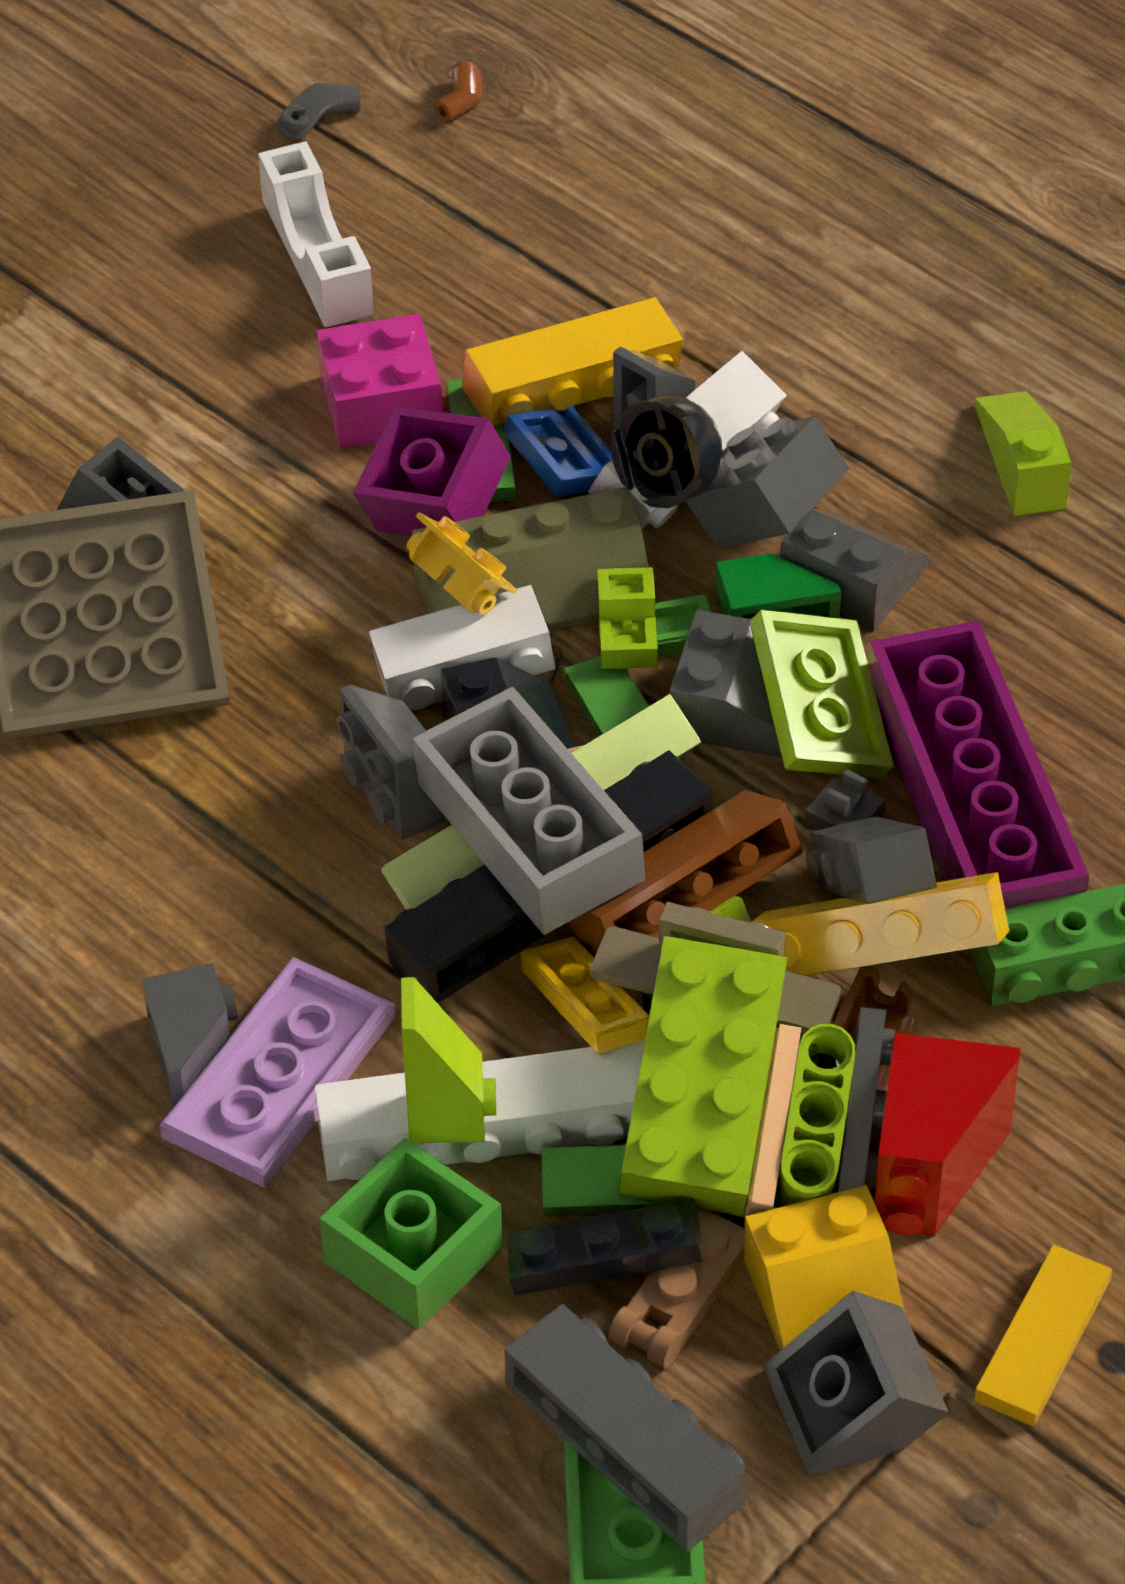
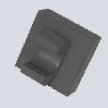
M846 769L843 777L836 774L805 810L804 825L816 831L872 817L881 818L885 813L886 799L867 790V779Z

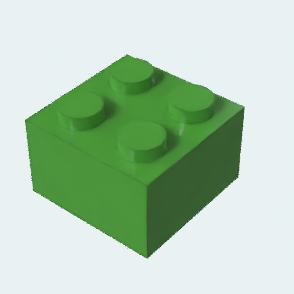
M406 1138L402 1139L319 1218L324 1262L418 1330L503 1248L501 1204Z

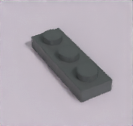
M861 1007L857 1017L854 1039L856 1055L835 1193L867 1185L869 1190H875L879 1152L869 1151L871 1128H882L887 1091L876 1089L879 1065L889 1067L891 1065L895 1029L884 1028L886 1010Z

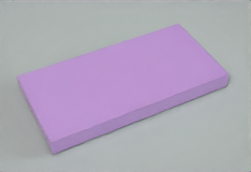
M293 957L159 1125L161 1138L266 1188L318 1120L315 1085L346 1081L350 1078L395 1019V1003Z

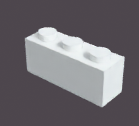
M528 585L517 588L515 594L507 591L494 595L496 597L495 606L484 615L478 612L470 613L463 605H458L369 631L377 669L386 695L403 701L410 711L423 709L429 705L442 702L441 669L495 657L534 676L554 670L555 663L549 630L532 586Z

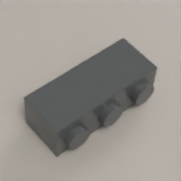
M872 817L809 832L812 847L806 849L807 867L813 882H820L822 890L868 904L937 887L924 827L880 817Z

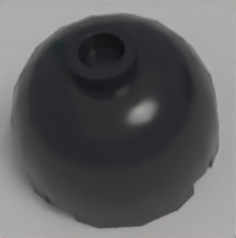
M661 395L645 399L627 407L620 415L624 416L621 421L620 428L613 430L610 441L612 462L625 488L630 491L635 486L639 493L647 498V500L642 501L650 507L671 508L698 496L714 480L723 455L722 439L715 420L702 406L682 396Z

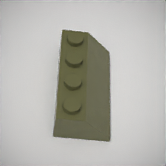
M625 487L455 522L470 535L465 542L468 547L475 553L479 548H483L506 566L507 569L501 576L516 589L528 585L532 586L549 631L598 621L597 569L649 567L641 525ZM426 528L412 530V535L417 532H423ZM414 563V576L427 614L462 605L443 588L455 572L453 568L444 580L439 583ZM500 587L495 595L507 592V590Z

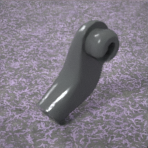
M317 83L307 87L280 114L278 119L280 132L286 138L299 140L306 137L315 125L328 115L360 111L359 86Z

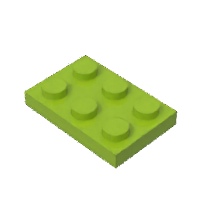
M760 610L750 621V626L785 770L843 775L845 770L848 769L861 777L883 778L894 765L857 620Z

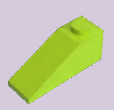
M1027 391L975 398L974 406L1013 516L1066 509L1071 460L1058 425Z
M414 977L401 978L402 1041L409 1141L414 1144L485 1142L484 1116H497L496 1078H483L481 1051Z

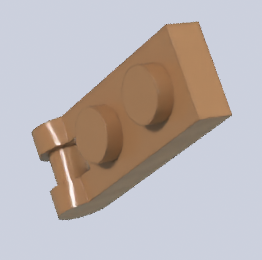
M697 1209L703 1262L651 1271L628 1306H624L618 1311L608 1331V1341L624 1349L634 1346L647 1353L648 1361L664 1369H667L673 1363L744 1259L745 1228L707 1210ZM651 1319L663 1326L658 1330L647 1323Z

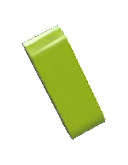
M819 1024L811 1027L803 1035L799 1044L776 1185V1194L783 1206L826 1196L833 1192L839 1168L856 1055L855 1043L851 1035L842 1027L834 1024ZM816 1054H827L836 1059L839 1066L833 1069H822L812 1063L810 1057ZM807 1111H818L827 1116L831 1123L825 1127H813L804 1122L800 1115ZM798 1169H809L818 1174L822 1182L816 1186H804L795 1181L791 1173Z

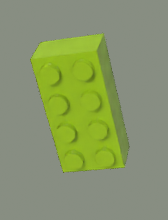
M664 936L621 1170L619 1195L661 1203L694 1198L697 1209L744 1217L788 957Z

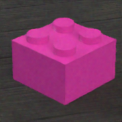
M420 313L316 330L320 379L339 448L378 442L395 406L443 412L441 382Z

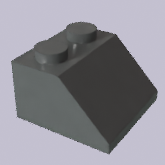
M812 509L781 541L780 558L838 583L841 590L840 616L848 620H857V624L872 631L878 627L930 565V556L842 516Z
M851 1291L763 1365L806 1472L817 1475L901 1451L949 1413L903 1308L856 1291Z

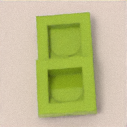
M653 567L597 569L601 669L658 668Z

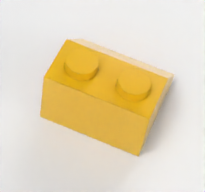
M867 1185L745 1216L744 1262L780 1351L851 1291L901 1306L904 1310L889 1236Z

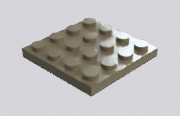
M194 490L0 519V716L5 740L230 705Z

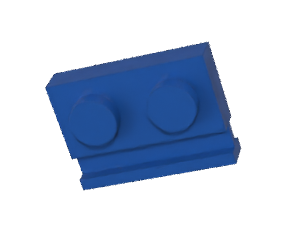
M567 407L564 413L558 414L551 408L507 416L503 433L556 497L588 492L603 467L612 460L610 449L574 407Z

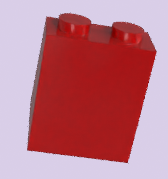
M895 1033L878 1155L875 1206L886 1230L907 1236L915 1234L936 1236L1011 1131L1021 1048Z

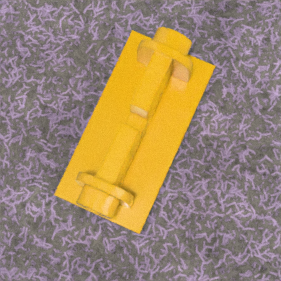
M420 512L417 513L415 517L427 527L423 532H417L409 538L406 545L407 550L410 551L409 558L439 583L444 580L453 568L455 572L443 588L457 599L470 613L478 612L484 615L495 606L496 597L494 595L500 587L513 594L516 593L517 589L501 576L507 569L506 566L483 548H479L475 553L468 547L465 542L470 535L463 528L446 516H443L437 522Z

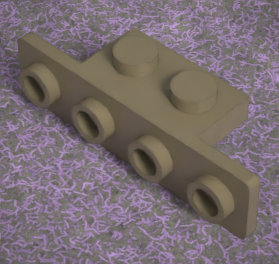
M666 902L659 919V938L614 926L608 927L592 962L591 977L595 980L653 995L664 936L784 956L785 932L769 928L761 923L745 922L713 914L699 907H686ZM785 971L776 1027L779 1028L780 1024L801 1027V1034H805L811 1027L819 1024H830L840 999L841 987L835 983Z

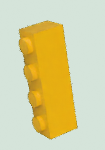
M656 297L466 349L462 388L482 418H489L492 425L495 426L506 422L507 416L512 414L551 408L554 411L566 410L567 407H573L603 397H612L613 352L620 346L652 356L679 370L684 339Z
M998 872L936 882V888L868 904L847 897L764 911L752 921L785 932L784 957H788L786 971L804 976L997 945L1009 932Z

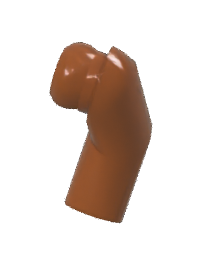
M460 61L449 69L448 78L453 79V84L451 85L453 91L434 104L437 116L445 123H449L473 108L483 98L482 72L471 61Z

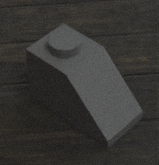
M620 346L613 352V430L620 428L621 421L624 416L620 415L627 407L654 396L673 395L686 398L695 390V380L684 372L674 369L652 356Z
M213 963L142 979L147 1018L173 1108L230 1037L228 1021L238 1019L232 987L230 984L219 985Z

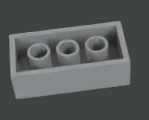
M514 687L412 738L418 785L543 935L645 881L641 832Z

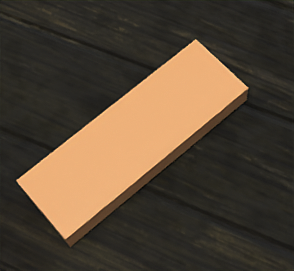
M780 1024L779 1028L776 1027L744 1217L773 1209L801 1027Z

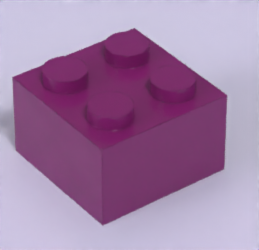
M395 406L353 491V495L376 531L412 536V530L427 527L415 517L418 512L437 522L443 516L448 517L454 522L484 516L511 456L489 418Z

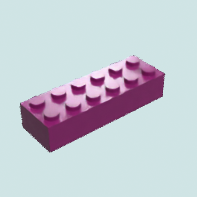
M968 622L870 641L868 667L885 734L921 825L926 830L928 842L944 881L998 872L1005 908L1086 892L1088 889L1089 873L980 622Z

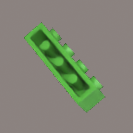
M1125 884L1006 907L1005 911L1009 926L1007 935L997 945L972 948L969 951L991 1006L1010 1002L1024 1003L1040 996L1069 990L1083 991L1094 985L1125 979Z

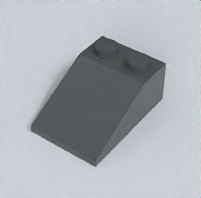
M696 610L670 688L671 696L698 735L701 743L782 758L750 626L751 619Z

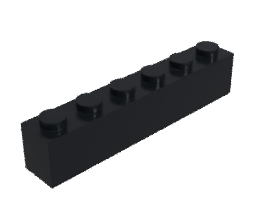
M670 750L650 762L639 764L628 776L604 790L641 832L643 852L713 810V792ZM485 864L467 876L449 882L441 892L417 907L404 910L384 927L389 963L403 978L414 977L437 1003L545 936Z

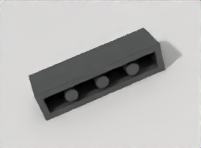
M562 1303L504 1349L506 1385L686 1552L690 1551L745 1505L746 1468L736 1450L726 1442L719 1441L717 1443L699 1427L694 1414L684 1403L676 1399L670 1401L653 1385L647 1371L634 1359L628 1358L625 1360L611 1348L603 1332L590 1319L583 1318L580 1320Z

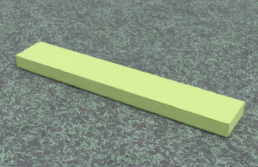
M671 694L571 754L599 786L605 790L628 776L639 764L650 762L668 750L679 758L696 748L701 743V740ZM450 825L385 864L381 872L407 910L422 904L441 892L449 882L467 876L483 866L484 863L457 830Z

